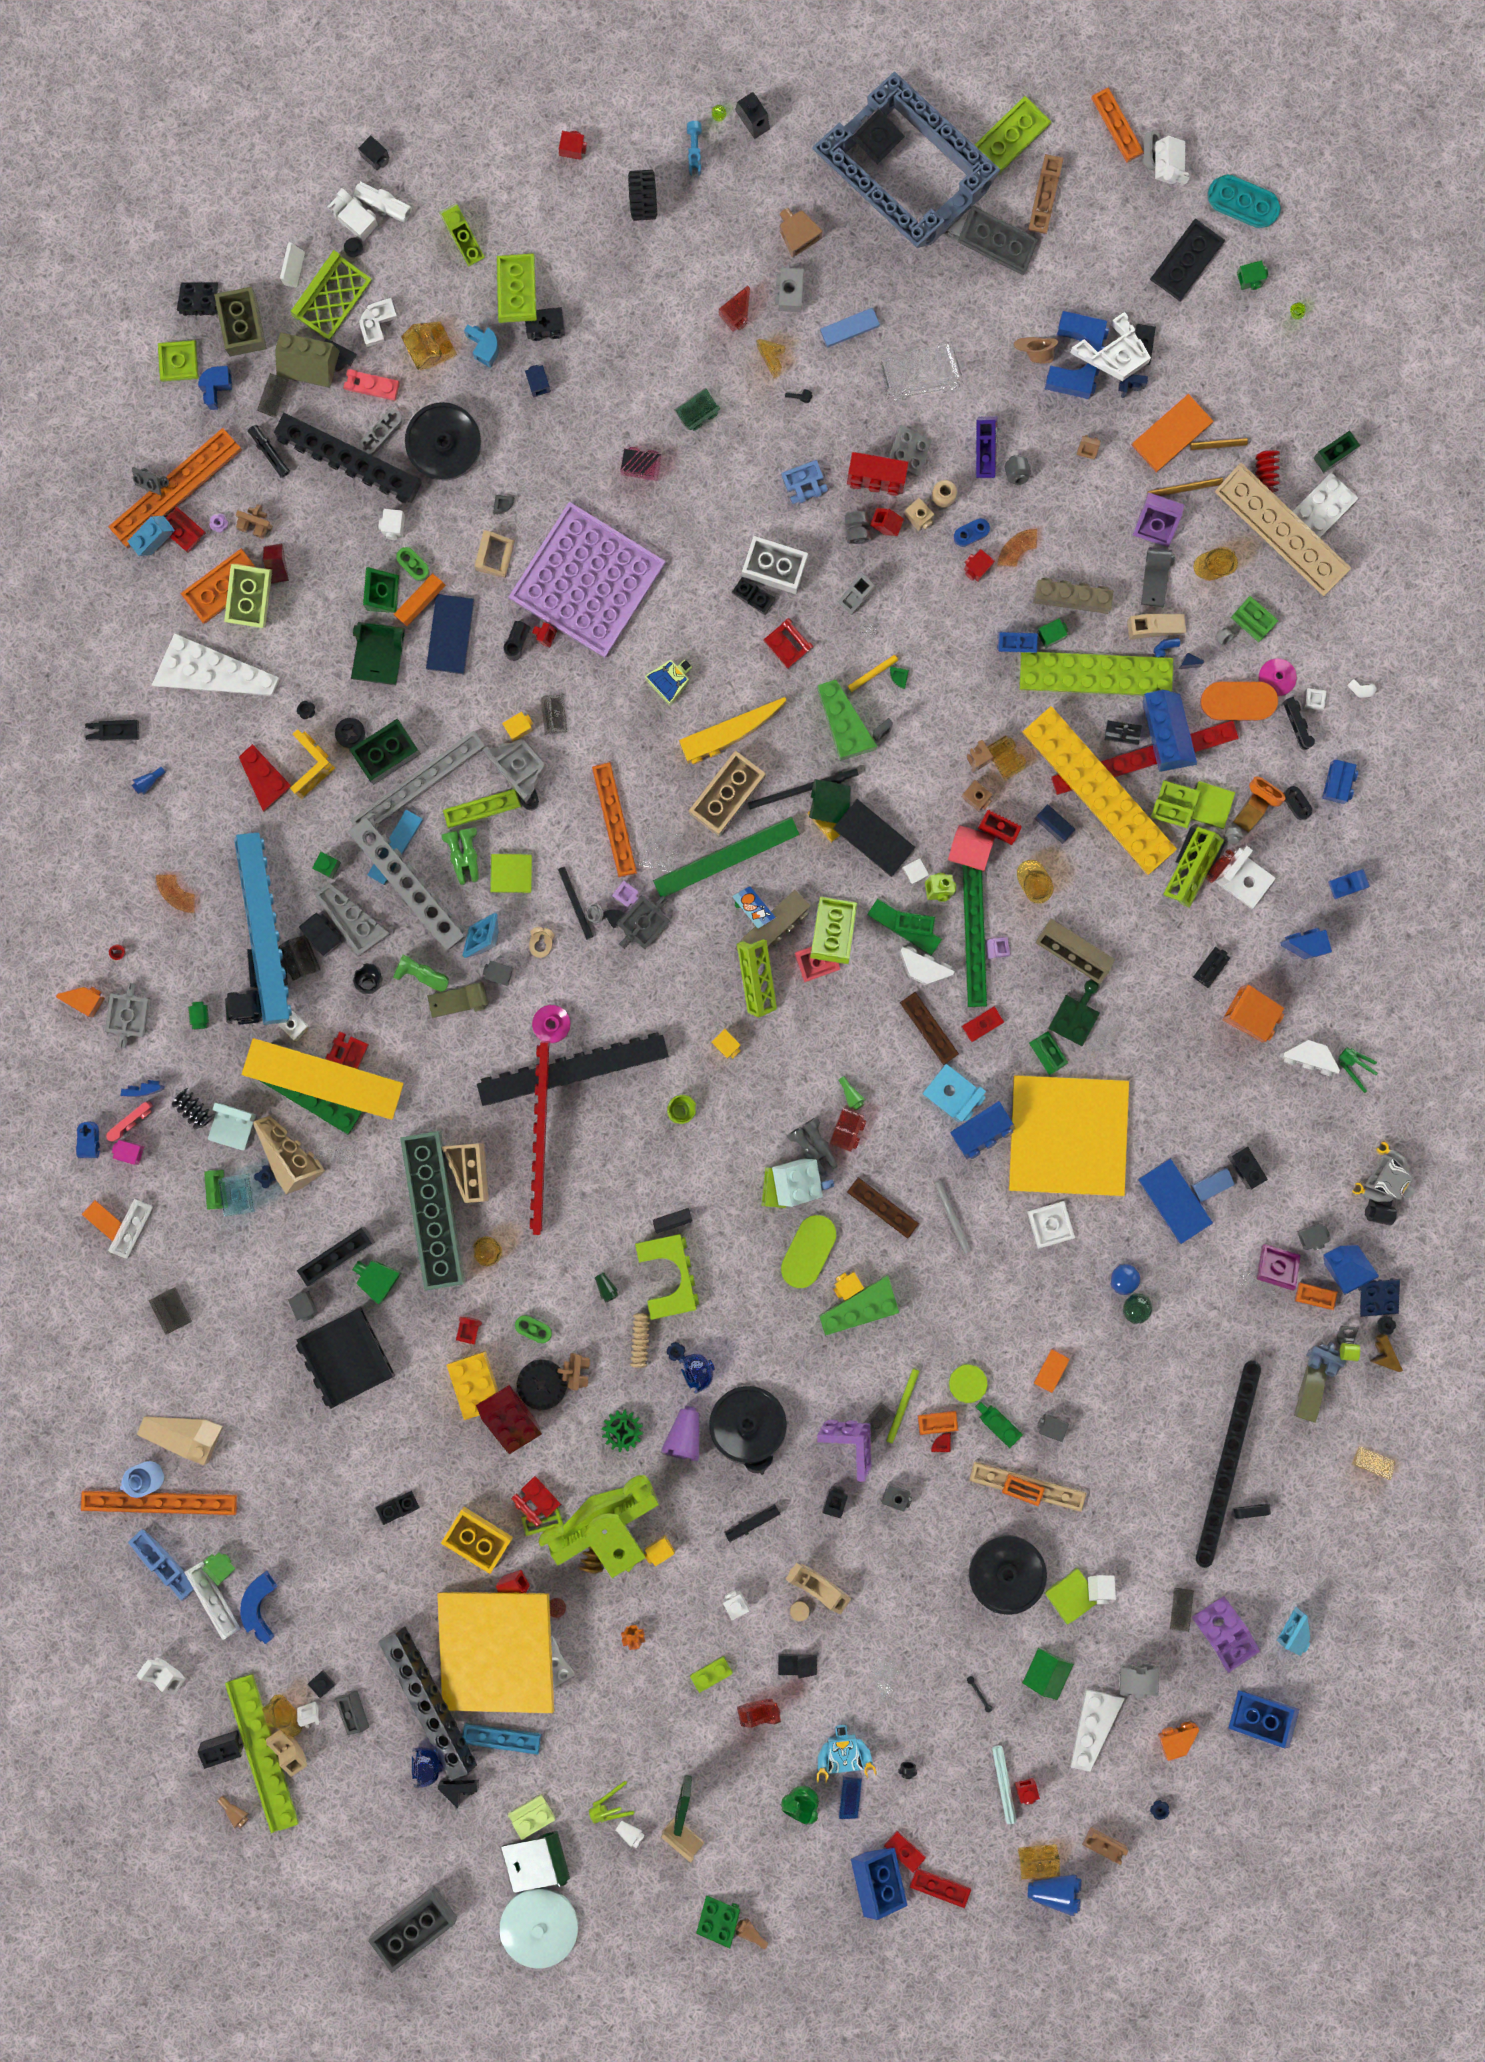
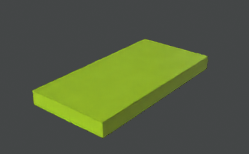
M1024 96L975 146L1000 169V174L1052 121Z
M534 253L497 256L499 323L537 320Z
M819 897L810 958L849 964L857 909L856 902Z

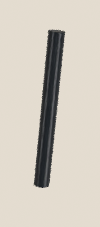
M561 867L558 869L585 938L586 940L593 938L592 932L566 868Z

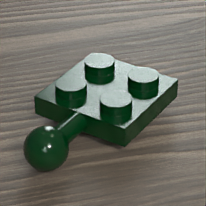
M1092 979L1086 981L1084 985L1085 993L1080 1002L1065 995L1048 1029L1082 1047L1100 1012L1087 1006L1092 994H1096L1099 991V983Z

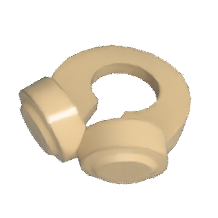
M533 928L530 931L529 949L535 957L543 958L550 953L552 940L555 938V935L547 928ZM544 935L546 948L544 951L538 952L535 949V944L539 941L540 936Z

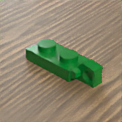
M980 1401L975 1406L982 1413L979 1417L982 1422L1009 1448L1023 1436L992 1405L987 1408Z

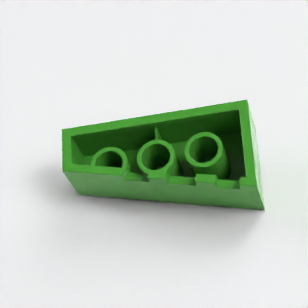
M837 680L818 685L817 691L839 760L843 761L876 750V743Z
M888 1275L819 1315L825 1336L898 1314V1306Z

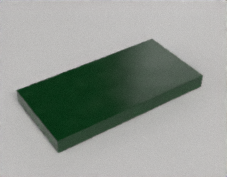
M684 1775L675 1813L673 1834L679 1837L682 1834L691 1796L692 1776Z

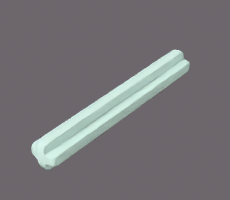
M1001 1745L994 1746L992 1751L1006 1823L1014 1824L1017 1822L1003 1748Z

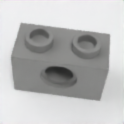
M781 268V274H777L776 286H780V291L775 295V305H779L778 311L801 312L804 269ZM790 287L794 291L792 293H787L784 290Z

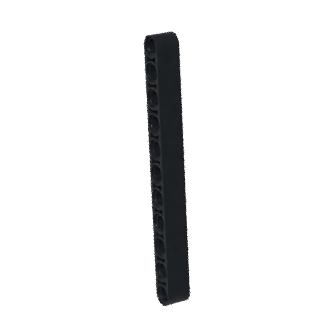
M1254 1360L1248 1361L1243 1367L1196 1554V1562L1202 1568L1211 1566L1214 1561L1261 1374V1365ZM1249 1364H1255L1258 1367L1256 1374L1251 1375L1247 1372ZM1246 1382L1253 1385V1391L1249 1394L1242 1390V1385ZM1239 1402H1246L1249 1409L1246 1412H1240L1237 1408ZM1236 1420L1242 1421L1244 1424L1243 1430L1236 1431L1233 1428V1422ZM1231 1439L1237 1440L1239 1448L1236 1450L1230 1449L1228 1441ZM1231 1458L1234 1461V1467L1231 1469L1225 1468L1223 1465L1224 1459ZM1221 1477H1226L1230 1484L1224 1488L1219 1485L1218 1480ZM1216 1496L1224 1498L1225 1504L1223 1506L1214 1504ZM1211 1515L1219 1517L1220 1523L1218 1525H1212L1209 1522ZM1206 1534H1212L1215 1537L1213 1544L1205 1542L1204 1536ZM1207 1553L1210 1556V1561L1208 1563L1201 1562L1200 1554Z

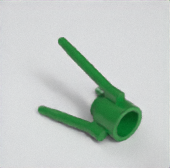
M1346 1047L1338 1057L1341 1061L1339 1065L1347 1071L1358 1087L1366 1093L1367 1090L1348 1065L1352 1067L1356 1062L1377 1076L1378 1072L1360 1061L1358 1057L1374 1065L1377 1062L1355 1051L1353 1048Z

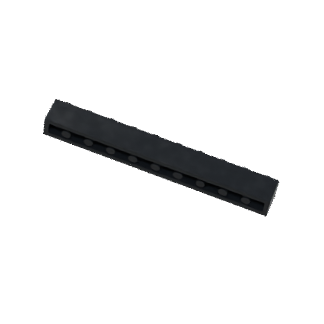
M659 1032L649 1034L648 1038L644 1040L637 1037L630 1039L629 1044L622 1045V1042L611 1044L610 1049L604 1050L603 1047L592 1049L591 1054L585 1055V1052L573 1054L574 1058L566 1060V1057L555 1059V1063L549 1064L548 1089L669 1058L664 1035H659ZM528 1066L517 1069L518 1073L511 1074L509 1071L499 1074L500 1078L492 1079V1076L480 1079L481 1083H477V1088L482 1106L535 1093V1084H539V1076L535 1074L536 1068L529 1070Z

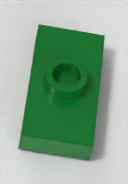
M897 911L894 931L933 936L935 917Z

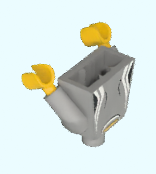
M1381 1142V1145L1386 1150L1381 1151L1379 1148H1376L1377 1153L1383 1155L1365 1184L1368 1188L1365 1189L1362 1184L1355 1183V1185L1361 1186V1191L1355 1192L1352 1190V1192L1356 1195L1364 1194V1197L1377 1202H1390L1393 1199L1400 1200L1403 1195L1411 1198L1415 1193V1189L1409 1185L1413 1180V1176L1409 1173L1410 1169L1406 1159L1393 1149L1389 1150L1387 1143Z

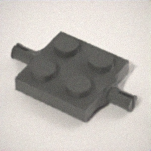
M641 895L616 923L626 935L619 945L625 949L633 941L638 943L643 949H646L670 922L661 910L668 900L661 896L654 904Z

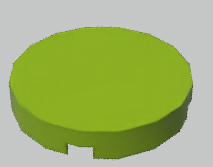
M971 1364L961 1365L951 1373L949 1389L957 1400L964 1403H974L980 1400L986 1393L988 1386L987 1378L984 1372L977 1366Z

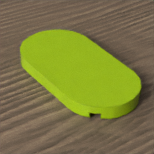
M813 1215L803 1220L781 1264L782 1277L790 1286L806 1288L812 1285L818 1278L836 1240L835 1226L827 1217Z

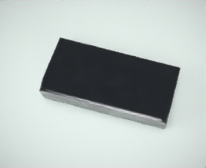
M689 1208L653 1219L655 1232L658 1234L691 1223L693 1219Z

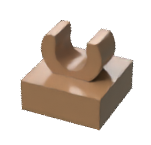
M1088 435L1082 436L1076 455L1095 460L1101 441L1096 437L1093 439L1089 438Z

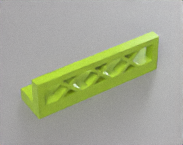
M1197 827L1163 895L1190 908L1224 839L1215 832ZM1201 833L1207 835L1205 841L1199 844L1198 839ZM1197 851V857L1190 861L1189 856L1191 853ZM1188 868L1187 876L1181 878L1182 870ZM1180 885L1178 894H1172L1173 888Z
M762 939L753 944L744 941L737 943L747 1012L760 1018L777 1010L767 940ZM761 947L762 952L757 958L755 949ZM762 963L764 964V970L762 974L759 975L758 969ZM765 980L767 987L763 993L761 992V986ZM766 998H769L770 1006L764 1009L763 1004Z

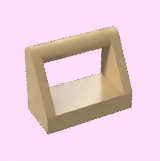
M484 530L474 566L476 571L505 578L515 541ZM492 540L506 543L500 570L485 566Z

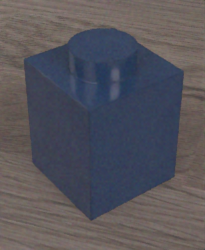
M533 365L528 370H525L533 397L551 392L543 365Z

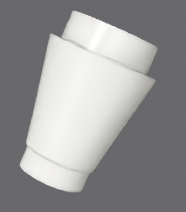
M621 1821L615 1830L630 1847L637 1848L645 1837L642 1830L624 1821Z

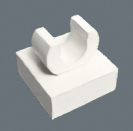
M316 1702L297 1708V1722L300 1727L305 1726L309 1728V1724L313 1722L316 1725L319 1724Z

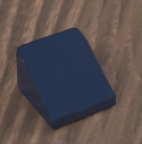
M1187 653L1178 669L1199 668L1203 665L1204 660Z

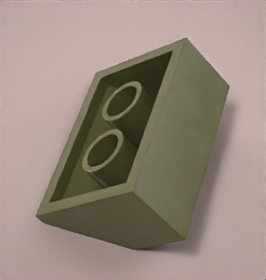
M280 332L275 349L276 375L286 379L330 388L340 351L333 343Z

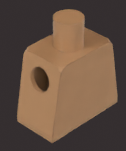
M786 208L780 213L784 221L780 224V233L792 258L822 239L823 231L802 210L793 215L791 210Z

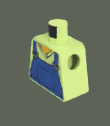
M670 660L647 674L645 679L665 702L671 706L689 684V679L685 674L692 669V666L686 660H683L678 666Z

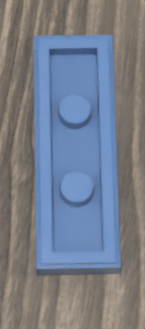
M872 307L820 329V332L828 348L878 328L880 324Z

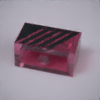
M636 447L624 448L620 468L621 475L658 481L662 455L655 450L645 452L640 451Z

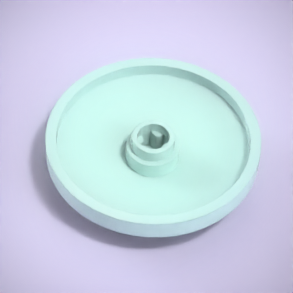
M545 1887L525 1890L515 1895L506 1905L500 1921V1937L505 1950L516 1962L530 1968H547L561 1962L571 1952L578 1933V1919L571 1903L559 1892Z

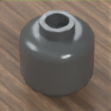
M1011 456L1004 465L1007 479L1010 483L1022 485L1031 476L1028 460L1023 456Z

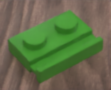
M1251 596L1230 617L1257 642H1260L1278 622L1272 614Z

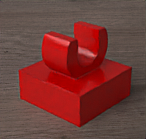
M543 622L541 628L534 626L532 634H535L537 637L536 640L549 648L557 633L553 626Z

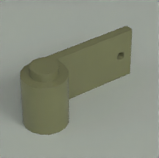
M484 982L427 995L432 1018L472 1009L475 1012L486 1010L485 1006L489 1005Z

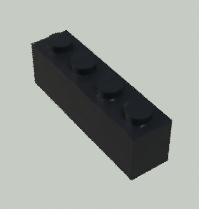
M361 1227L296 1271L306 1286H311L376 1242L366 1227Z

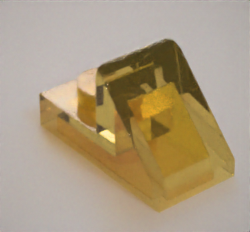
M763 339L756 340V347L774 379L779 377L782 365L779 359L775 357L785 352V346Z

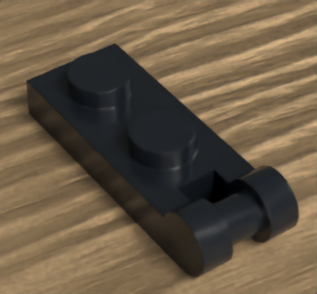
M1293 696L1286 699L1283 705L1300 748L1308 750L1315 744V739L1309 736L1307 722L1300 714V704L1297 700L1295 701Z

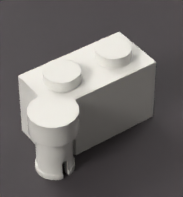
M1167 136L1155 142V179L1169 184L1176 182L1183 185L1186 184L1189 180V177L1186 176H1189V173L1184 172L1185 141Z
M341 188L336 194L337 197L327 207L331 212L334 211V217L361 241H364L378 226L376 215L369 209L366 211L356 197L352 198Z

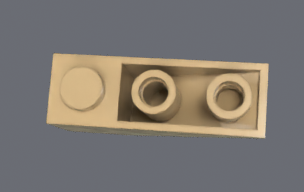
M1145 614L1130 616L1127 620L1129 640L1186 633L1184 614Z

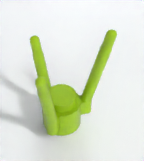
M626 1781L593 1803V1807L589 1809V1815L594 1824L634 1815V1811L610 1815L621 1811L622 1808L617 1807L607 1810L605 1805L601 1806L604 1801L627 1784Z

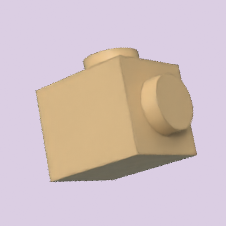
M918 498L905 510L904 516L920 531L922 528L926 530L933 524L934 513Z

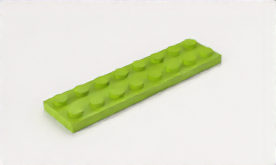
M1021 652L1019 690L1139 696L1160 690L1172 692L1173 658Z

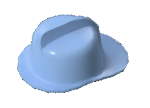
M147 1461L129 1468L123 1475L120 1490H124L126 1494L134 1498H140L156 1491L164 1481L161 1466L156 1462Z

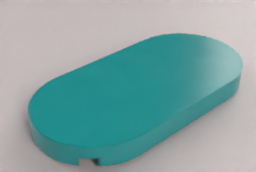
M1223 175L1216 178L1208 189V200L1213 209L1255 228L1269 227L1275 223L1276 217L1280 215L1281 207L1274 193L1236 176Z

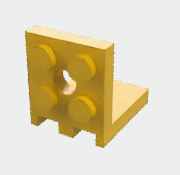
M297 729L292 735L318 761L317 764L290 787L294 794L303 799L335 767L327 760L328 754L319 745L314 746L315 740L306 731L302 733Z

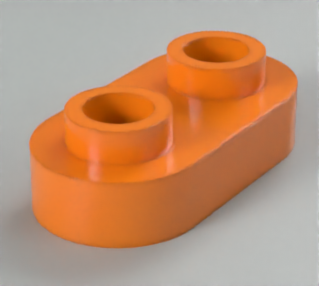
M1256 776L1249 783L1251 792L1266 800L1269 805L1279 807L1285 801L1283 792L1265 779Z

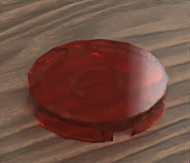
M1227 849L1225 851L1227 855L1221 856L1211 868V876H1206V880L1211 884L1219 877L1235 855V852L1231 849Z

